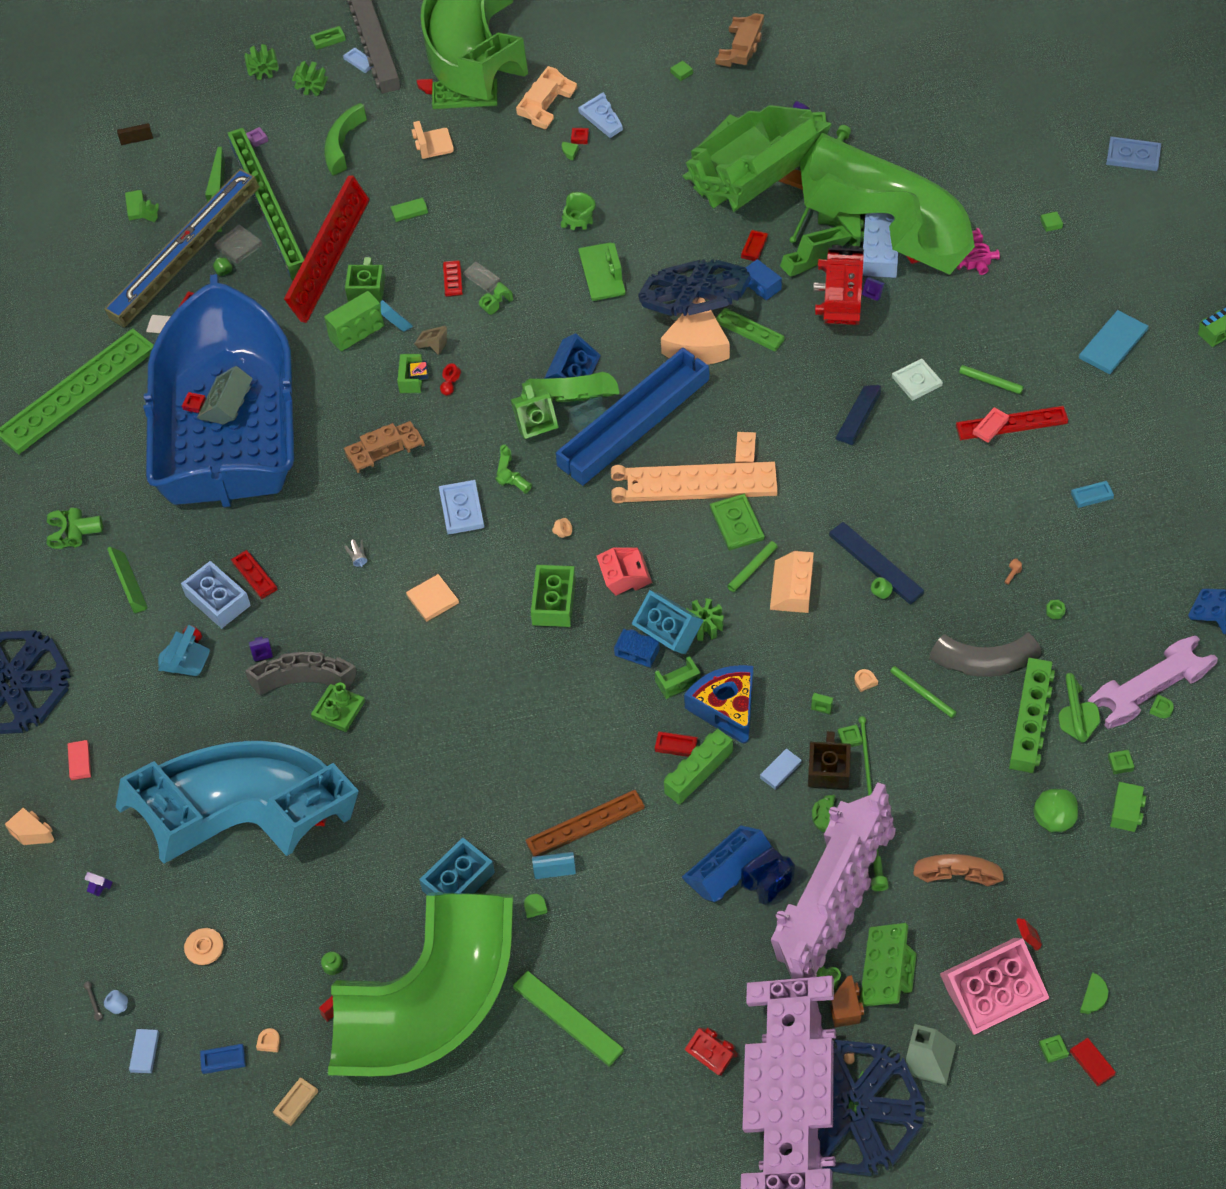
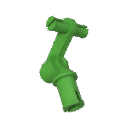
M502 445L500 447L501 456L495 480L502 486L505 484L515 485L526 494L531 489L532 484L521 477L519 472H511L508 469V464L512 460V453L508 446Z

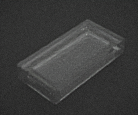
M477 262L464 271V275L487 292H490L497 286L498 282H501L499 277Z

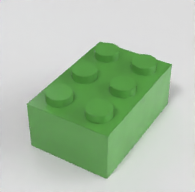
M369 291L324 316L329 339L340 351L351 347L353 344L384 327L380 303Z
M536 565L531 605L532 625L571 627L576 583L575 566Z

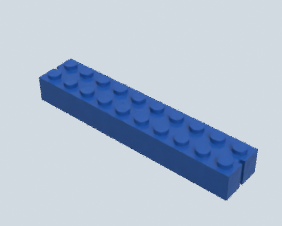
M685 348L680 349L556 452L557 466L568 475L571 473V477L582 486L585 485L708 382L709 366L699 358L695 359V356Z

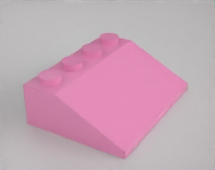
M1013 938L940 973L950 997L973 1035L1049 999L1023 938Z

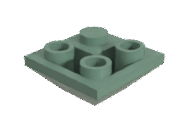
M914 1024L905 1061L911 1075L946 1086L956 1044L936 1029Z

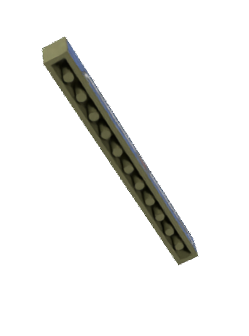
M239 169L107 305L104 310L109 319L125 328L259 189L255 176Z

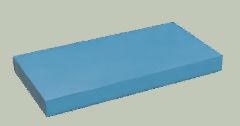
M1117 310L1080 353L1079 359L1111 374L1146 333L1148 325Z

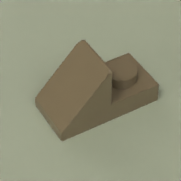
M441 326L422 331L414 344L418 349L431 347L439 355L447 343V327Z

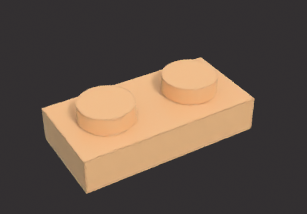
M737 432L735 463H754L756 433Z

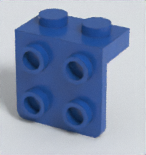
M1202 589L1188 614L1191 620L1217 621L1223 634H1226V589Z

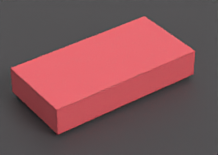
M994 407L973 430V435L989 443L1007 423L1009 415Z
M88 740L68 743L69 775L71 781L91 777Z

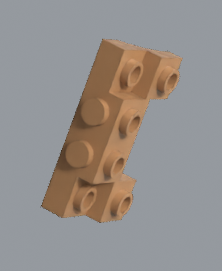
M754 13L748 17H733V22L729 26V32L736 33L732 49H719V55L715 59V64L731 67L732 63L747 65L753 53H756L757 43L762 38L760 31L764 24L763 14Z
M409 421L396 427L392 423L375 431L368 432L360 436V442L345 447L344 451L348 461L354 466L356 472L360 473V469L370 465L374 467V461L404 450L403 445L409 453L411 452L410 449L419 445L423 447L425 444L418 430Z

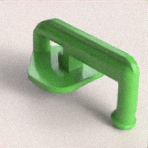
M1067 673L1066 684L1070 706L1063 708L1059 713L1060 728L1076 740L1086 742L1101 721L1099 709L1092 702L1080 704L1078 693L1082 691V686L1072 673Z

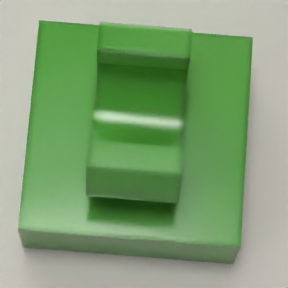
M142 200L139 204V217L155 222L158 218L159 203L153 205L151 200L146 202Z

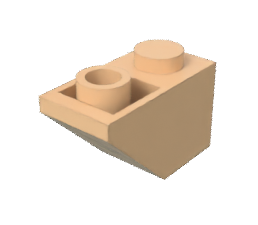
M22 808L5 823L9 833L23 845L52 843L55 840L51 834L52 828L45 822L43 824L39 822V817L33 811L28 812Z

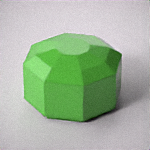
M1050 600L1046 605L1047 616L1051 619H1060L1065 614V604L1060 600Z

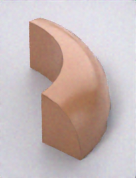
M943 854L930 856L918 860L914 867V876L927 883L935 880L951 879L952 875L965 876V880L978 882L985 886L1004 881L1003 872L999 865L970 855Z

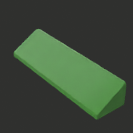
M108 547L107 550L133 613L136 614L146 610L148 607L125 553L113 547Z

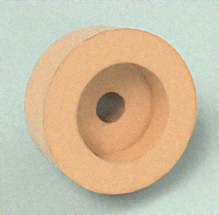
M562 518L555 521L552 531L560 538H564L572 534V525L568 519Z

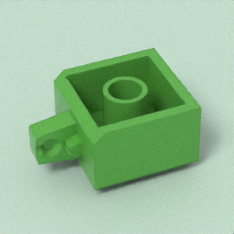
M365 257L363 265H348L345 284L348 302L366 291H369L378 302L383 300L386 277L383 265H373L371 257Z
M529 381L522 383L524 393L520 394V397L511 399L518 430L522 437L526 439L559 428L550 394L545 388L538 391L533 390Z

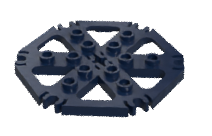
M703 259L701 263L700 260L661 269L662 271H658V275L652 274V277H648L640 290L638 297L644 308L670 316L673 313L675 316L679 313H683V316L687 314L690 316L729 306V304H733L732 300L738 301L744 294L751 278L745 267L717 259L715 262L714 259H711L710 262H705V259ZM718 268L726 269L720 274H713ZM694 269L690 277L676 274ZM737 284L735 288H724L725 286ZM652 285L664 286L658 287L655 290H650ZM699 297L710 300L696 304ZM677 299V300H676L674 303H672V304H665V303H663V302H666V301H670V300Z
M40 631L0 632V643L6 639L26 640L25 645L10 663L0 647V707L7 701L14 714L12 722L0 723V734L23 733L21 726H23L25 731H29L27 727L29 723H34L36 727L38 726L37 718L42 724L69 690V682L63 680L71 678L70 671L52 638L50 639L47 635L44 639L40 640L43 637ZM45 651H49L56 662L54 669L30 671ZM4 676L9 679L11 688L6 684ZM53 690L52 694L40 708H33L24 692Z
M834 1040L837 1048H834L833 1044V1127L821 1128L818 1131L820 1154L822 1157H832V1153L851 1130L863 1160L860 1164L835 1162V1166H824L822 1169H831L832 1172L872 1176V1173L869 1171V1167H872L873 1173L877 1175L876 1166L883 1164L886 1171L889 1170L888 1159L893 1167L922 1129L924 1117H918L916 1113L919 1111L925 1112V1102L904 1058L900 1061L899 1053L894 1058H890L888 1055L891 1052V1048H886L883 1044ZM847 1053L871 1055L874 1060L858 1081L854 1083L843 1059L844 1055ZM895 1074L902 1077L910 1093L909 1100L876 1097L890 1077ZM848 1097L854 1105H857L856 1113L858 1116H856L855 1112L852 1111V1109H847L849 1108ZM872 1121L901 1124L906 1127L907 1132L893 1150H886Z

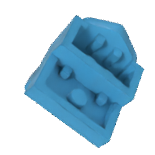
M188 625L184 634L175 632L170 644L158 656V671L198 676L201 673L210 650L194 642L196 637L193 635L195 627Z

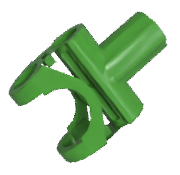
M70 508L67 511L57 510L47 515V523L49 525L62 527L58 532L47 537V545L54 549H63L68 546L79 547L82 544V535L103 532L101 516L82 518V511L78 508ZM64 531L67 535L65 539L61 536Z

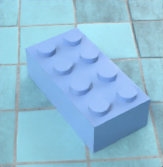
M865 214L863 276L896 278L898 252L892 250L889 225L895 220L892 214Z

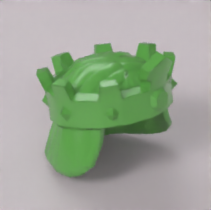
M572 192L567 195L566 206L562 210L563 220L561 221V228H566L567 224H569L572 230H575L576 227H582L585 230L589 223L592 225L593 210L596 207L594 198L583 192Z

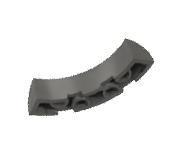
M1028 632L1014 642L997 647L970 646L957 642L943 634L933 646L929 658L946 669L951 670L952 668L962 671L965 675L991 677L1009 674L1010 671L1027 667L1028 658L1038 659L1041 656V648L1035 638Z
M296 652L280 655L278 659L269 662L267 660L261 661L245 670L251 686L262 696L280 686L300 682L321 683L328 686L341 682L345 684L346 690H348L356 676V667L338 657L336 659L325 657L323 653Z

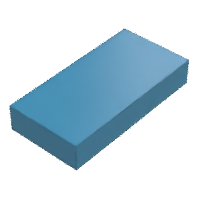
M1107 481L1071 490V495L1078 508L1111 500L1114 497Z

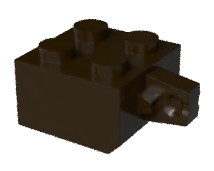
M827 731L826 742L810 741L808 787L849 789L851 744L834 743L835 732Z

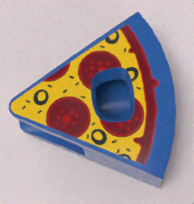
M729 666L705 675L695 682L684 694L685 709L737 741L747 743L750 730L753 666Z

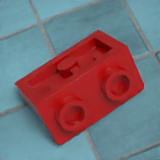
M709 1027L706 1029L698 1028L684 1050L721 1076L732 1058L738 1056V1053L734 1050L735 1046L727 1040L722 1042L717 1038L718 1034Z

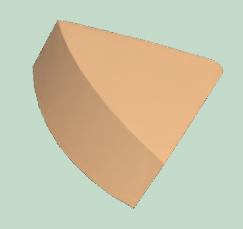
M699 297L696 304L706 301L704 298ZM711 310L690 316L688 314L683 316L682 314L661 338V354L668 358H671L682 348L692 353L695 359L699 358L706 364H714L730 358V343Z

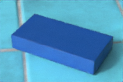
M243 1044L200 1051L201 1071L203 1074L246 1067Z

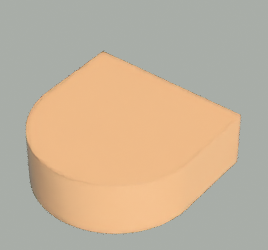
M862 669L855 674L854 682L860 692L878 685V680L870 670Z
M272 1028L263 1030L258 1036L257 1051L279 1052L281 1042L279 1033Z

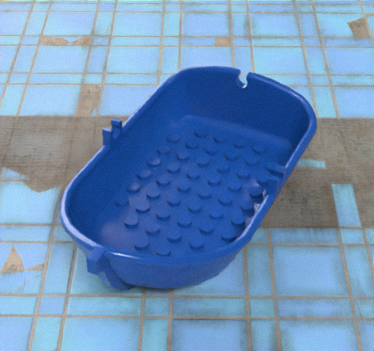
M217 274L210 275V284L203 286L190 296L169 318L158 335L150 353L147 393L144 394L146 405H143L147 417L146 478L150 486H155L174 505L221 501L223 507H231L232 499L278 494L284 486L288 471L293 466L294 434L291 349L281 327L264 307L244 293L226 284L219 283ZM234 366L239 367L253 378L250 383L251 388L243 398L244 403L238 408V416L234 421L219 424L200 420L197 418L199 413L185 411L182 408L188 392L205 395L207 398L216 377Z

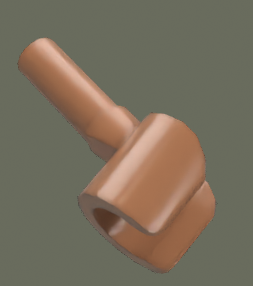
M1016 558L1009 564L1012 571L1004 582L1009 585L1016 573L1018 574L1022 571V563Z

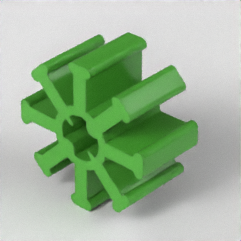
M261 44L260 52L255 49V46L250 47L251 54L245 53L244 56L249 76L256 73L257 80H262V74L265 72L268 78L273 77L272 70L278 71L279 68L275 50L271 48V50L267 51V46Z
M306 61L301 62L300 66L296 68L292 81H296L294 87L297 90L302 87L305 88L304 95H309L310 91H312L314 96H318L320 91L324 90L328 76H324L326 72L324 67L316 70L317 63L313 61L310 67L306 64Z
M705 599L704 608L699 605L698 600L692 602V610L686 608L704 620L697 632L698 641H703L704 632H708L711 640L717 638V629L723 631L724 616L722 615V607L718 604L712 608V599Z

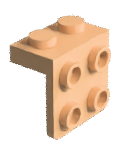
M420 121L413 122L412 136L413 139H416L417 151L420 150L422 159L454 151L447 128L423 132Z

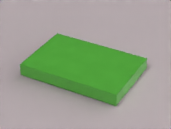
M745 493L710 504L711 512L729 551L764 540V534Z

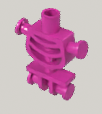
M976 228L972 231L975 247L956 268L958 270L962 266H965L968 270L976 268L980 275H984L989 270L987 265H990L991 259L996 258L999 260L1000 254L998 249L990 252L989 246L983 243V235L980 229Z

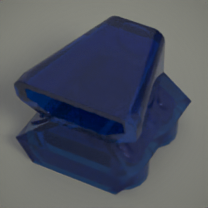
M770 847L741 869V886L749 891L756 890L759 903L766 905L773 901L781 890L786 889L794 879L795 864L790 857L782 856L773 847Z

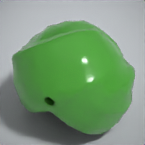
M1065 789L1043 791L1035 802L1034 817L1039 825L1051 833L1064 832L1073 827L1077 821V799L1070 791Z

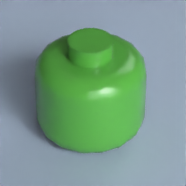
M217 258L213 264V268L218 276H224L233 269L227 258Z
M876 578L871 584V592L881 599L887 598L892 593V584L885 578Z
M328 952L322 957L321 965L326 974L336 975L342 970L343 961L338 953Z

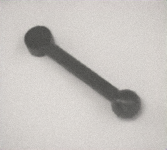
M87 981L84 983V988L88 991L95 1012L94 1019L99 1022L103 1019V1015L98 1010L91 989L92 983Z

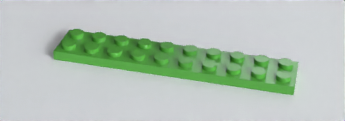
M132 328L0 427V439L19 455L149 357L154 345Z

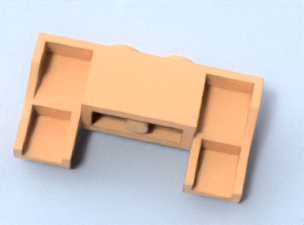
M548 66L538 80L533 83L531 89L525 93L524 98L516 107L517 115L531 119V123L534 126L547 129L554 120V114L547 112V108L558 94L570 98L577 89V83L564 77L556 68Z

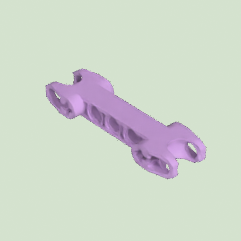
M1197 636L1179 640L1165 650L1164 656L1167 659L1121 686L1115 680L1106 683L1088 699V702L1095 703L1097 707L1105 706L1112 710L1113 713L1105 719L1104 725L1107 729L1126 724L1140 713L1139 704L1184 677L1189 683L1198 681L1216 665L1218 658L1215 655L1202 658L1193 654L1192 651L1199 645L1200 639Z

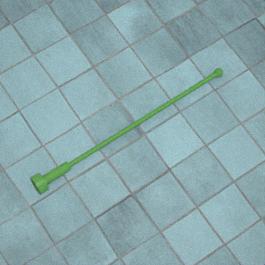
M840 125L836 132L837 140L843 142L845 139H848L851 129L846 125ZM806 207L794 235L790 237L791 243L796 242V236L810 208Z
M861 716L858 721L861 724L869 796L872 794L865 731L866 718ZM877 849V855L873 862L875 877L871 879V887L874 891H885L888 889V879L883 876L881 857Z

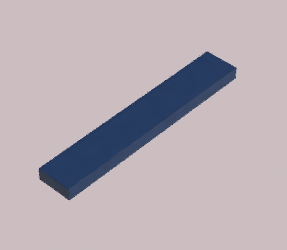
M844 522L829 532V536L873 574L878 578L882 577L892 584V590L908 604L911 605L924 594V590Z

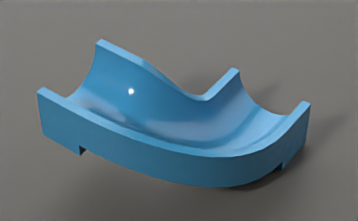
M242 741L196 750L160 765L153 761L122 777L119 783L116 808L121 813L132 807L144 817L154 833L159 848V859L163 864L219 832L245 822L258 824L281 851L288 856L293 853L300 839L321 820L334 814L344 823L350 820L359 791L334 763L326 766L320 759L302 749L277 742Z

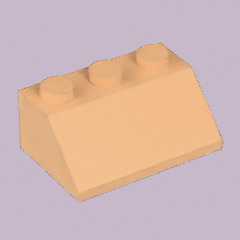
M793 551L775 560L770 610L809 612L814 552Z

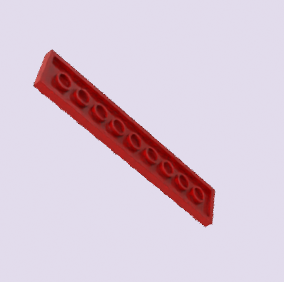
M353 175L348 176L284 298L300 322H308L370 200Z

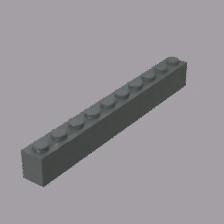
M347 0V4L350 5L351 15H354V24L358 25L356 28L362 46L365 45L363 47L365 55L369 56L367 60L369 67L372 66V76L376 77L374 79L376 87L380 88L382 94L400 90L399 78L371 0Z

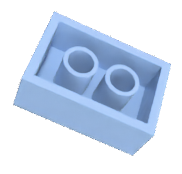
M211 561L181 583L185 596L221 629L251 606L247 593Z

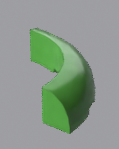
M362 103L352 106L341 114L327 134L324 153L326 165L332 176L347 170L345 156L341 151V147L347 132L352 131L356 126L367 120Z
M605 372L569 378L526 380V382L529 381L533 390L538 391L545 388L550 394L551 400L555 399L557 403L593 400L602 395L603 397H610L619 394L618 383L613 376Z

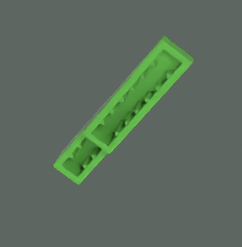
M218 147L205 194L207 202L224 186L225 157L222 147Z

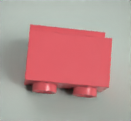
M611 548L597 555L606 586L615 596L631 588L636 591L652 583L643 554L638 548ZM636 562H640L641 568L637 565Z

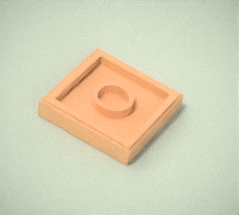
M439 574L406 592L407 597L426 622L459 604L457 597Z

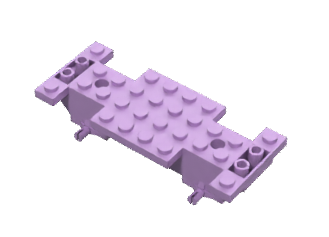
M877 782L872 794L851 803L840 801L837 808H830V822L824 833L827 847L797 906L788 904L785 912L778 911L776 914L777 927L771 942L777 961L785 963L791 979L817 977L819 967H822L825 963V955L828 949H836L839 942H843L846 934L845 930L853 922L854 911L856 907H860L863 899L862 895L870 887L871 879L869 878L868 867L871 862L875 861L879 845L887 846L889 840H892L895 835L891 806L888 801L889 795L884 784Z
M832 976L747 983V1005L749 1007L767 1005V1034L762 1035L763 1043L745 1044L743 1131L745 1133L764 1132V1161H759L760 1171L763 1170V1172L741 1174V1189H832L833 1172L831 1169H822V1167L835 1166L836 1160L834 1156H821L818 1128L833 1127L834 1041L832 1038H836V1029L823 1030L821 1014L817 1001L834 1000V978ZM789 1022H794L793 1025L787 1026ZM792 1149L789 1155H784L786 1150Z

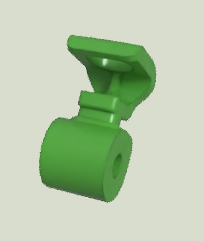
M498 282L494 289V294L486 293L479 300V306L488 314H494L499 309L502 295L509 302L513 301L512 291L503 283Z

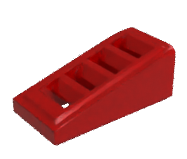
M460 261L443 262L445 297L463 295Z

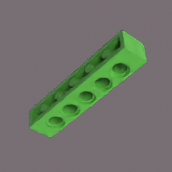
M1028 658L1009 769L1033 773L1035 766L1040 764L1041 754H1037V752L1043 746L1044 737H1040V734L1045 732L1047 720H1043V716L1048 715L1049 703H1046V698L1051 697L1052 687L1049 686V681L1053 682L1055 670H1051V661Z

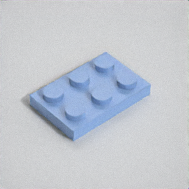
M475 480L439 486L447 535L484 528Z

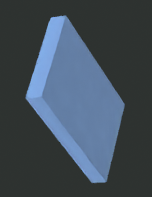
M1110 137L1106 165L1157 171L1161 143Z

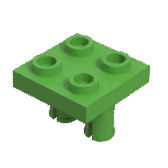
M344 683L330 684L312 711L311 717L347 732L365 703V698L347 691Z

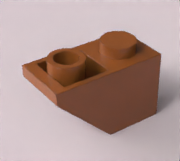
M852 975L847 976L834 994V1000H831L830 1009L835 1028L860 1024L861 1016L864 1015L862 1002L858 1003L857 996L860 995L857 982L854 983Z

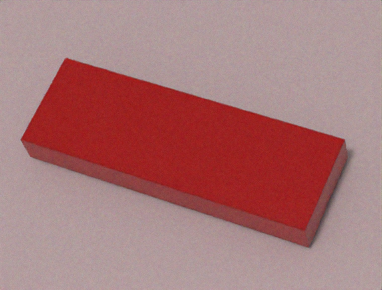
M247 550L231 559L232 564L261 600L277 591L276 585Z

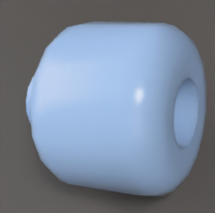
M119 990L111 991L104 1000V1007L113 1014L124 1012L127 1008L128 998Z

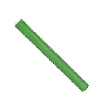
M896 666L890 670L893 675L949 717L953 718L957 712Z

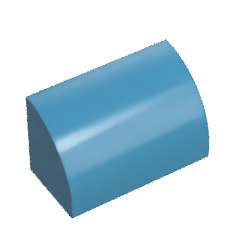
M573 852L532 857L535 879L576 874Z

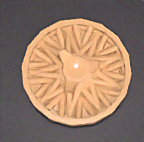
M202 928L192 932L184 944V952L188 960L197 965H208L216 961L224 948L223 939L220 934L210 928Z

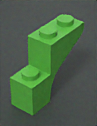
M818 212V224H828L834 227L842 226L852 235L848 241L851 246H860V242H864V231H861L863 229V219H860V214L839 212L835 218H831Z

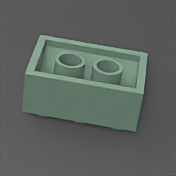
M237 366L217 376L197 418L219 424L234 421L238 416V408L244 403L243 398L251 388L250 383L253 378Z

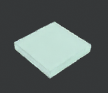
M923 359L892 373V378L912 401L941 387L943 384L942 380Z

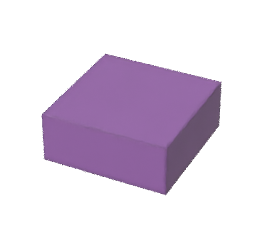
M260 127L246 133L253 148L268 142L266 134Z

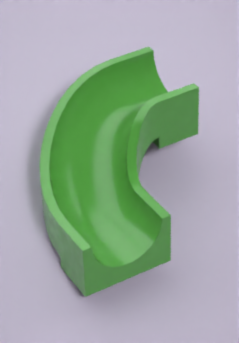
M423 0L421 26L426 54L433 73L444 86L459 94L488 101L492 98V83L497 70L524 77L528 75L523 38L499 32L492 36L488 28L491 17L512 4L513 0Z
M824 133L818 137L800 160L806 207L831 218H835L839 212L847 214H892L895 218L889 225L892 250L947 274H951L975 247L971 223L961 203L939 185L914 172L866 153Z
M429 892L426 895L424 948L418 962L403 976L389 982L336 980L331 985L334 1019L328 1075L390 1076L406 1073L442 1058L468 1038L491 1009L506 976L513 934L514 895Z

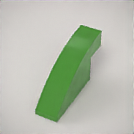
M842 226L803 235L797 252L784 255L780 267L789 276L800 274L818 265V259L826 260L828 248H832V245L844 246L851 239L852 235Z

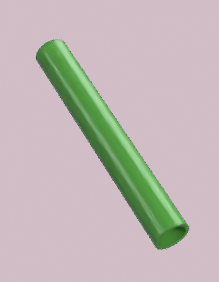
M964 365L961 366L959 371L960 374L1020 395L1023 391L1024 386Z
M770 541L727 585L728 589L731 592H735L778 548L777 544Z

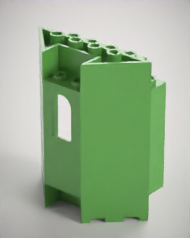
M769 105L760 112L748 111L691 150L693 158L686 162L689 171L682 175L685 180H690L695 185L693 188L702 197L705 195L708 198L709 205L713 209L729 199L732 210L735 212L799 167L800 160L822 133L828 135L832 123L815 121L813 113L808 109Z

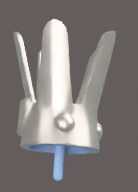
M352 539L353 552L347 546H344V548L352 558L353 565L362 567L367 562V558L364 555L363 540H361V547L358 548L356 541Z

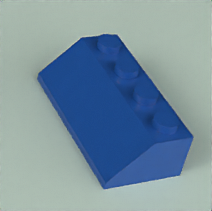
M740 825L684 874L682 878L702 898L715 902L722 899L726 891L735 887L744 875L751 873L759 862L767 859L768 854L774 849L762 830Z

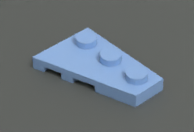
M604 92L578 107L579 113L609 138L623 130L622 124L616 113L613 112Z

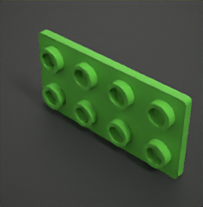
M610 242L578 249L592 301L626 294L615 243Z
M906 923L869 928L860 1002H862L863 1007L899 1003L901 991L904 993L912 992L917 953L906 944L908 925Z

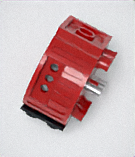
M832 245V248H828L827 260L818 259V270H823L826 273V283H814L813 290L825 292V302L820 305L816 304L815 315H824V323L859 325L864 249H860V246H850V249L843 248L842 245Z

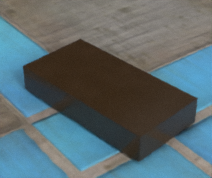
M149 123L117 130L121 146L153 139Z

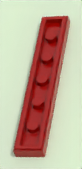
M1064 406L1007 414L1009 415V420L996 435L1068 424V417ZM984 418L956 422L959 439L979 438L973 435V430Z

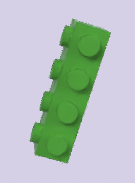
M719 729L709 733L700 746H696L692 750L691 755L686 760L683 759L677 769L665 777L664 793L680 805L733 752V740Z

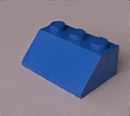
M575 333L562 340L544 379L591 375L601 355Z

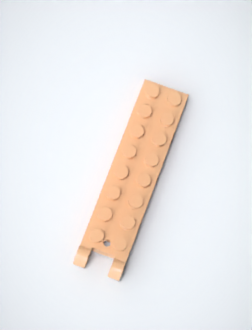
M775 462L635 468L615 465L611 467L612 480H628V490L622 487L612 489V501L614 503L731 498L744 493L746 497L777 496Z

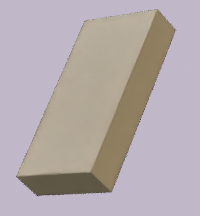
M300 1077L275 1108L273 1114L292 1126L318 1093V1089Z

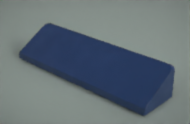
M881 385L863 387L837 434L836 440L850 445L854 444L881 394Z

